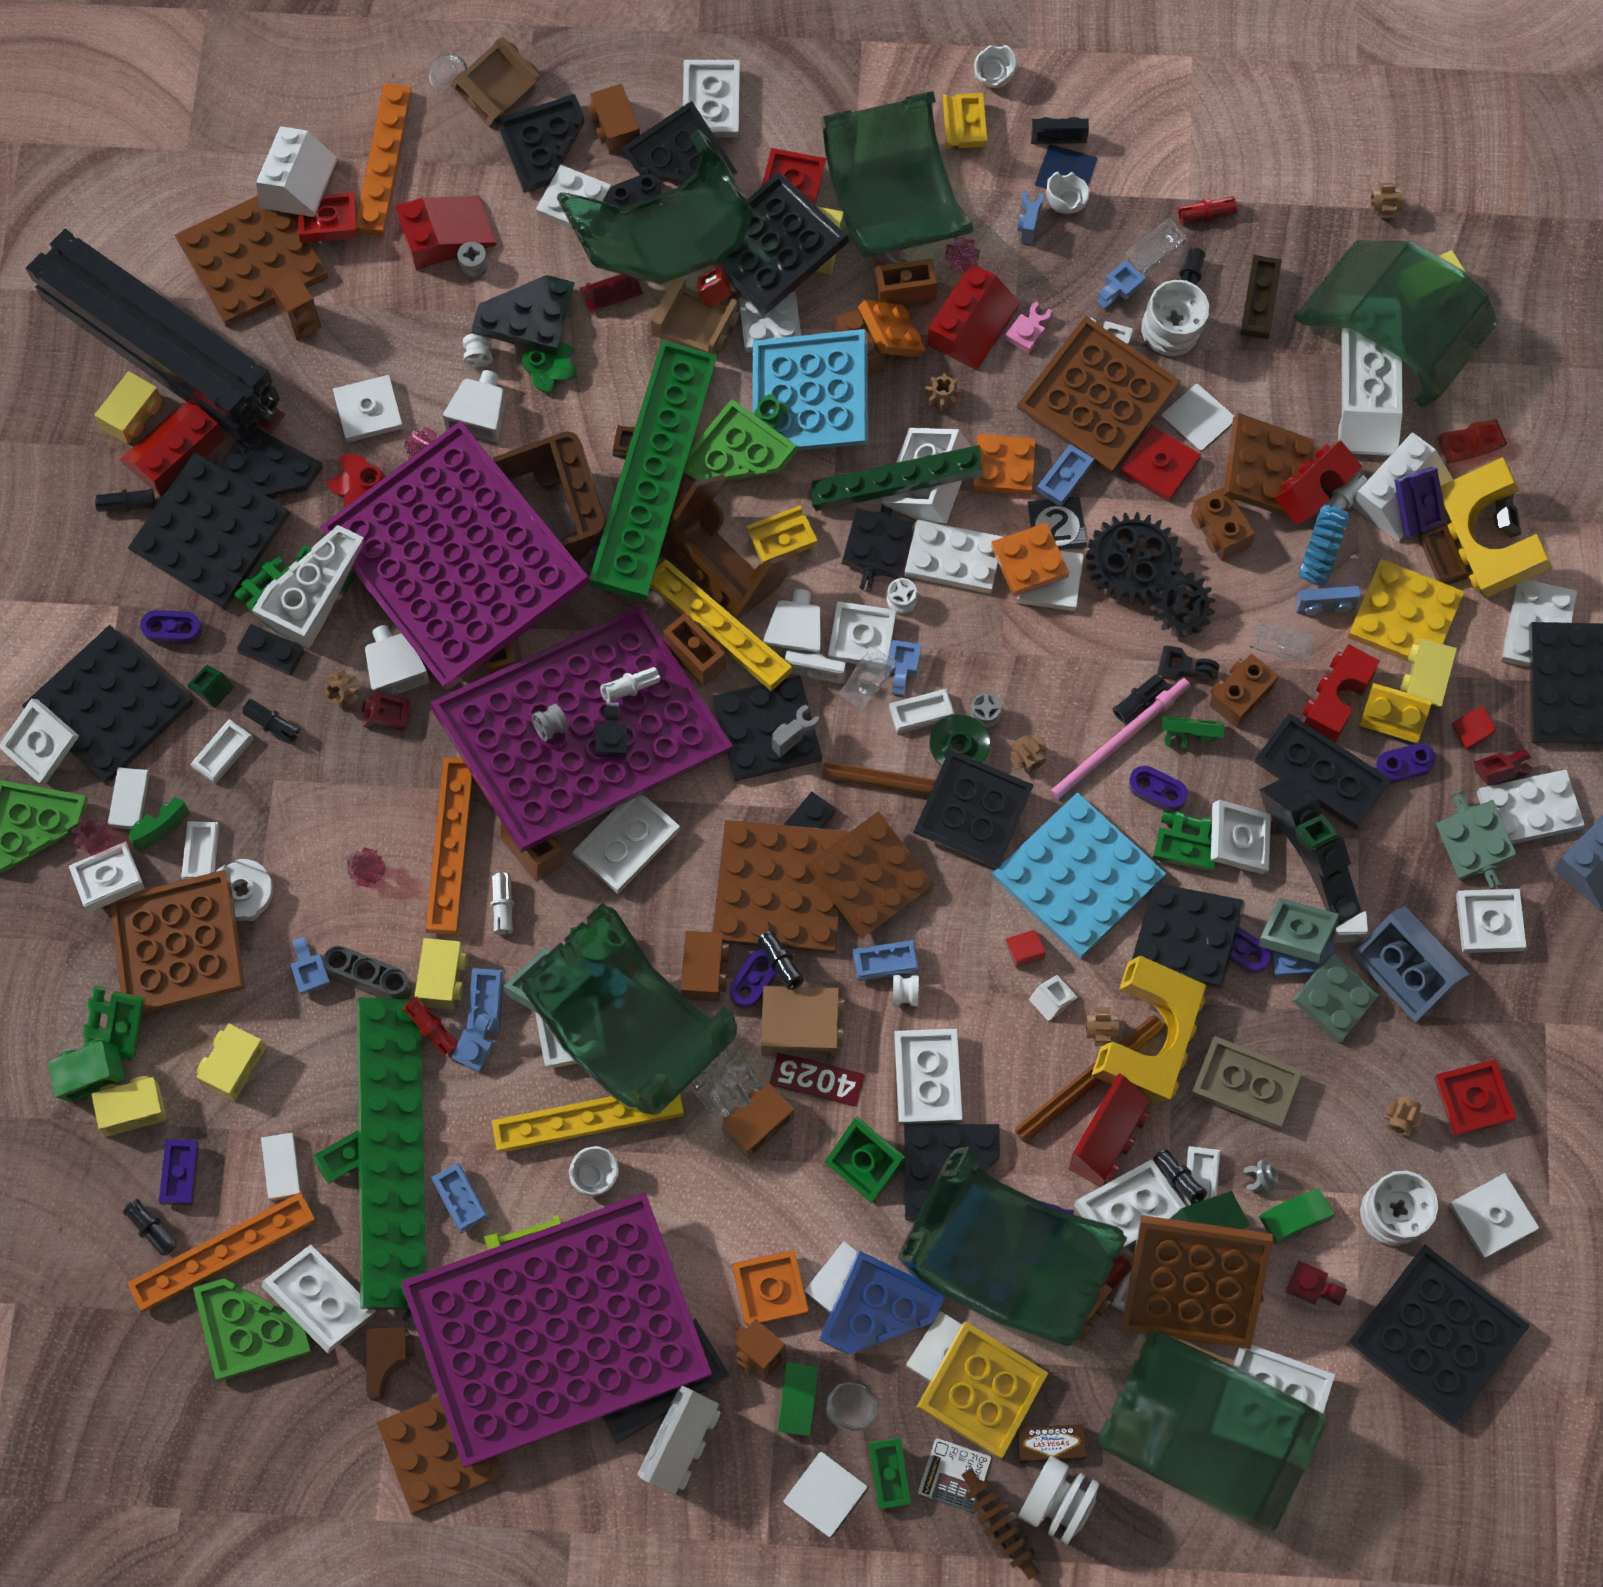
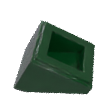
M206 665L189 682L187 687L206 703L216 707L231 692L233 684L222 672Z
M1324 814L1296 827L1297 840L1312 852L1339 839L1338 833Z

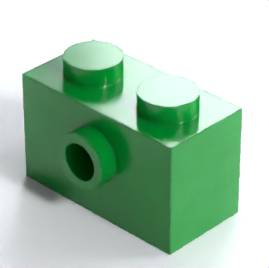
M102 1039L90 1041L86 1044V1047L77 1051L69 1050L59 1054V1058L48 1062L55 1097L71 1103L90 1096L91 1093L98 1092L103 1086L110 1084L118 1085L125 1082L118 1046L107 1043Z

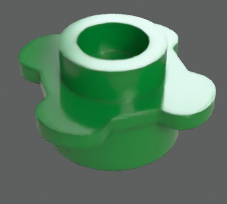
M770 394L759 402L754 415L765 421L770 427L776 428L782 415L788 413V406L786 403L778 402L776 397ZM773 409V413L769 414V410Z

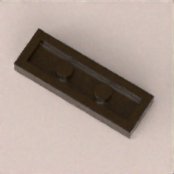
M1253 255L1240 335L1264 339L1269 338L1282 259Z

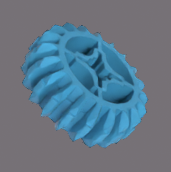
M1324 505L1320 509L1299 571L1301 579L1307 580L1308 583L1322 586L1328 582L1349 520V513L1347 511Z

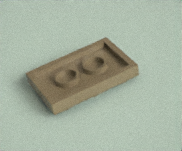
M1214 1036L1191 1095L1280 1130L1303 1070Z

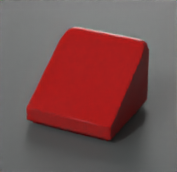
M722 264L698 276L697 293L708 307L732 295L731 287Z
M1483 706L1475 708L1452 722V726L1465 749L1492 739L1496 732V728Z
M1035 930L1005 939L1015 968L1045 959L1046 952Z

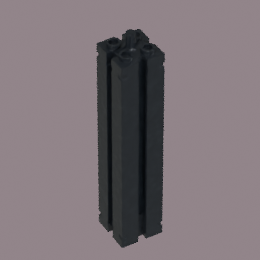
M64 229L49 244L51 250L46 255L41 252L26 267L31 280L37 284L35 288L43 301L49 305L52 304L57 311L184 401L199 406L222 428L231 431L239 440L242 441L248 434L255 431L258 426L257 418L259 416L268 423L274 421L276 413L273 411L280 398L276 388L271 385L273 381L266 368L260 364L257 365L249 356L83 240L75 238L67 229Z

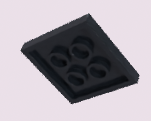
M801 676L784 679L772 691L762 684L713 696L719 725L733 745L732 750L727 755L734 782L822 761V753L815 729L806 732L803 735V739L781 757L772 749L774 731L784 723L788 725L794 719L796 720V714L800 707L804 705L809 707ZM810 709L803 716V719L806 721L812 720Z
M949 749L913 833L997 869L1000 866L1034 785L953 749Z
M1155 883L1132 959L1142 956L1201 982L1208 987L1222 989L1245 907L1244 900Z

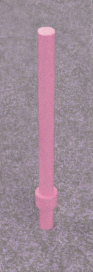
M1182 678L1168 691L1164 690L1154 698L1155 702L1051 789L1050 792L1054 798L1060 799L1162 711L1167 712L1176 704L1175 700L1191 687L1190 683L1185 678Z

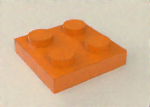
M864 300L858 306L882 354L919 358L926 352L921 342V336L915 330L909 318V312L903 304Z
M978 433L977 445H980L983 450L984 476L974 478L973 491L1031 495L1036 438Z
M1047 522L991 541V548L1013 597L1069 577L1068 568Z
M795 1249L732 1263L744 1323L747 1322L750 1325L757 1319L760 1323L767 1324L809 1314Z

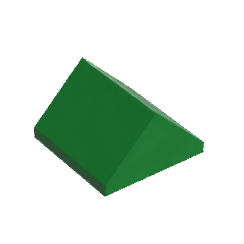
M856 1116L824 1162L870 1203H873L903 1171L905 1157L861 1118Z

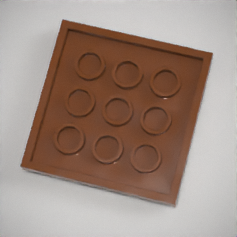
M258 195L175 234L177 242L226 327L275 304L276 300L271 286L295 273L299 275L306 288L328 278L327 271L311 244L300 243L298 222L292 213L259 208Z
M1085 315L1019 401L1017 409L1067 444L1075 446L1094 458L1096 464L1112 474L1179 386L1180 380Z
M725 820L713 932L723 933L724 943L760 946L758 944L759 937L765 932L774 931L778 940L786 949L835 953L839 909L807 868L806 864L847 835V831Z
M221 870L142 890L110 904L120 992L146 998L143 1014L245 989L230 873L228 871Z
M1141 1215L1121 1330L1167 1337L1171 1335L1180 1339L1251 1349L1273 1243L1272 1234Z

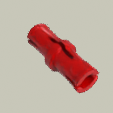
M1235 196L1217 200L1207 198L1202 199V202L1178 206L1180 223L1185 224L1204 219L1207 222L1212 221L1214 217L1237 214L1238 208L1237 201H1234Z
M418 996L411 999L403 1007L402 1010L421 1029L419 1031L423 1037L427 1036L443 1056L447 1055L457 1046L458 1041L441 1024L442 1019L438 1015L434 1016Z

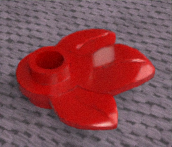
M345 454L340 456V463L344 472L330 479L326 485L334 494L344 496V506L346 507L385 478V476L378 467L369 465L364 457ZM368 479H375V482L373 483H366Z

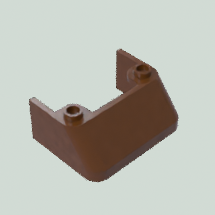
M562 432L493 457L496 465L509 480L533 472L536 481L543 487H553L562 484L576 532L564 536L559 542L576 562L581 561L602 537L606 526V519L583 445L578 436L572 432Z
M722 474L693 483L669 521L660 553L736 619H739L780 587L800 557V554L795 551L770 559L758 565L754 571L718 534L724 521V515L720 506L713 499L727 479Z

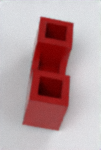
M1341 440L1331 446L1325 443L1314 452L1316 458L1313 461L1309 459L1297 469L1300 473L1297 477L1292 475L1280 485L1283 490L1275 497V500L1296 525L1312 517L1330 500L1322 490L1321 484L1331 493L1346 484L1362 468V465Z
M1350 644L1347 645L1343 653L1337 651L1329 666L1333 668L1332 673L1329 677L1326 675L1322 677L1316 688V691L1320 694L1316 701L1312 699L1308 701L1302 713L1306 717L1304 723L1336 743L1353 708L1339 700L1337 693L1343 690H1350L1363 696L1376 673L1380 660Z

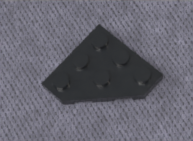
M575 94L496 119L497 128L523 193L548 186L583 127L585 119Z
M690 101L622 147L636 172L641 174H653L660 178L716 189L738 174L693 101Z
M545 275L484 301L478 305L471 333L556 355L575 282Z
M256 428L254 432L248 434L242 441L239 439L235 441L218 467L268 498L273 499L277 498L278 494L294 490L296 493L308 490L322 470L323 465L319 460Z
M904 1124L905 1220H937L958 1197L960 1198L977 1181V1178L999 1159V1124Z

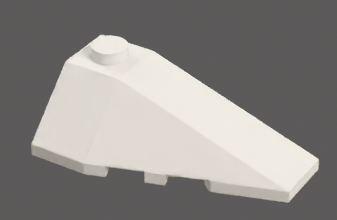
M337 525L311 548V552L298 563L295 561L289 566V570L277 581L274 579L267 585L252 612L283 637L309 649L335 603L365 540L364 537Z

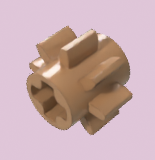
M1393 182L1379 183V189L1371 191L1370 202L1372 212H1378V216L1381 219L1394 218V212L1401 211L1403 207L1402 190L1395 189Z
M946 373L937 378L932 376L931 386L925 387V396L930 397L929 406L934 405L940 408L941 412L950 406L955 408L956 399L961 398V389L956 388L958 379L952 380L946 376Z
M341 669L325 677L328 684L322 691H324L329 704H338L339 708L342 709L359 700L356 694L362 689V686L359 685L355 674H346L345 669Z
M1027 734L1017 739L1011 746L1014 751L1010 753L1012 755L1010 759L1017 770L1024 767L1027 772H1032L1040 768L1047 760L1044 755L1047 754L1046 750L1048 747L1041 737L1034 739L1030 734Z
M1095 1007L1094 1015H1086V1039H1094L1095 1046H1103L1110 1043L1111 1039H1118L1119 1018L1118 1015H1111L1110 1007Z
M1399 1097L1397 1102L1390 1101L1383 1118L1390 1120L1388 1123L1390 1130L1400 1135L1409 1136L1412 1130L1415 1132L1419 1131L1426 1115L1419 1112L1421 1109L1420 1103L1408 1097Z

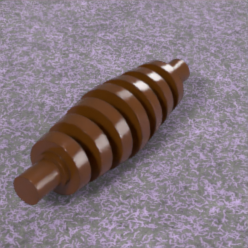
M973 1468L964 1472L961 1476L969 1487V1492L966 1493L968 1500L975 1497L978 1501L971 1506L974 1513L981 1508L985 1512V1514L978 1518L980 1525L989 1519L993 1524L983 1531L988 1537L997 1531L1000 1536L993 1540L992 1544L995 1547L1003 1542L1008 1548L1000 1553L1004 1558L1010 1554L1013 1555L1015 1559L1009 1563L1011 1567L1015 1568L1018 1566V1568H1021L1028 1580L1038 1575L1039 1571L1032 1562L1033 1559L1031 1557L1035 1554L1033 1548L1025 1551L1023 1545L1029 1542L1027 1536L1018 1540L1015 1535L1023 1530L1021 1523L1013 1528H1010L1008 1524L1017 1517L1015 1512L1013 1511L1003 1517L1001 1511L1009 1505L1006 1501H1003L996 1506L993 1500L998 1498L1000 1494L997 1490L991 1494L986 1490L992 1484L988 1480L984 1482L980 1480Z

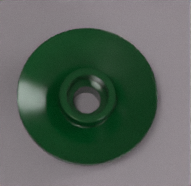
M961 714L951 715L935 725L930 734L929 747L933 758L941 766L949 749L955 750L954 745L962 744L965 747L964 750L957 752L983 762L989 752L990 738L986 728L977 719Z

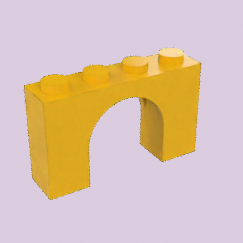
M1503 457L1441 485L1445 513L1449 514L1452 521L1447 526L1453 539H1459L1463 548L1458 551L1465 566L1470 564L1474 574L1469 575L1476 592L1481 590L1488 598L1553 568L1546 549L1537 534L1502 549L1485 548L1475 540L1474 526L1480 513L1486 507L1495 503V501L1520 491L1510 467Z
M1142 956L1128 961L1119 990L1151 1004L1158 1010L1166 1027L1165 1043L1156 1056L1143 1055L1113 1041L1100 1047L1091 1076L1113 1084L1118 1073H1120L1151 1102L1160 1104L1171 1100L1179 1087V1082L1176 1081L1179 1071L1184 1067L1188 1058V1053H1186L1188 1042L1191 1041L1196 1032L1197 1025L1194 1023L1197 1013L1202 1010L1206 998L1203 994L1206 985Z

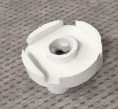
M239 859L228 866L226 864L217 871L226 870L230 873L236 921L256 920L267 909L272 900L273 883L264 867L253 860ZM243 883L247 884L249 892L246 895L237 896L234 888L236 886L241 887Z

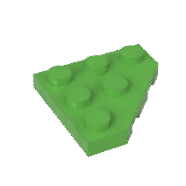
M731 399L691 447L684 474L695 482L723 474L727 478L726 482L780 473L799 449L794 443Z
M0 780V872L5 873L79 829L88 803L86 795Z
M225 1278L193 1288L217 1382L312 1354L307 1332L287 1312L277 1308L272 1303L253 1293H249Z

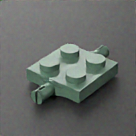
M1464 791L1458 792L1461 804L1458 796L1454 793L1451 798L1458 812L1452 817L1437 822L1436 826L1460 881L1473 875L1484 874L1490 890L1496 889L1492 878H1494L1496 886L1500 888L1503 884L1499 879L1496 869L1504 862L1518 856L1494 800H1490L1481 805L1469 807Z

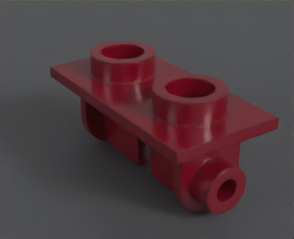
M630 269L622 274L592 284L586 283V286L580 287L589 313L643 294L638 282L640 280L637 271Z

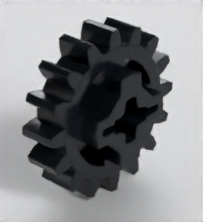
M1183 571L1175 573L1174 576L1172 574L1165 576L1164 582L1156 584V588L1160 592L1151 594V598L1157 601V604L1150 607V610L1158 611L1154 621L1162 620L1164 622L1161 627L1163 631L1172 628V636L1181 633L1183 637H1187L1192 632L1194 634L1201 632V626L1204 627L1211 623L1206 616L1215 614V611L1209 608V604L1216 602L1215 598H1208L1207 595L1211 592L1212 588H1203L1202 585L1205 579L1200 578L1195 581V574L1193 572L1185 576ZM1189 599V601L1186 602L1182 608L1176 609L1178 606L1181 605L1180 603H1182L1184 600Z

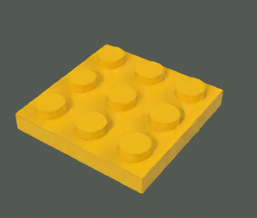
M1380 559L1347 638L1408 661L1412 644L1418 645L1420 639L1443 644L1465 591Z
M963 1322L916 1408L996 1458L1001 1459L1048 1372L970 1323Z

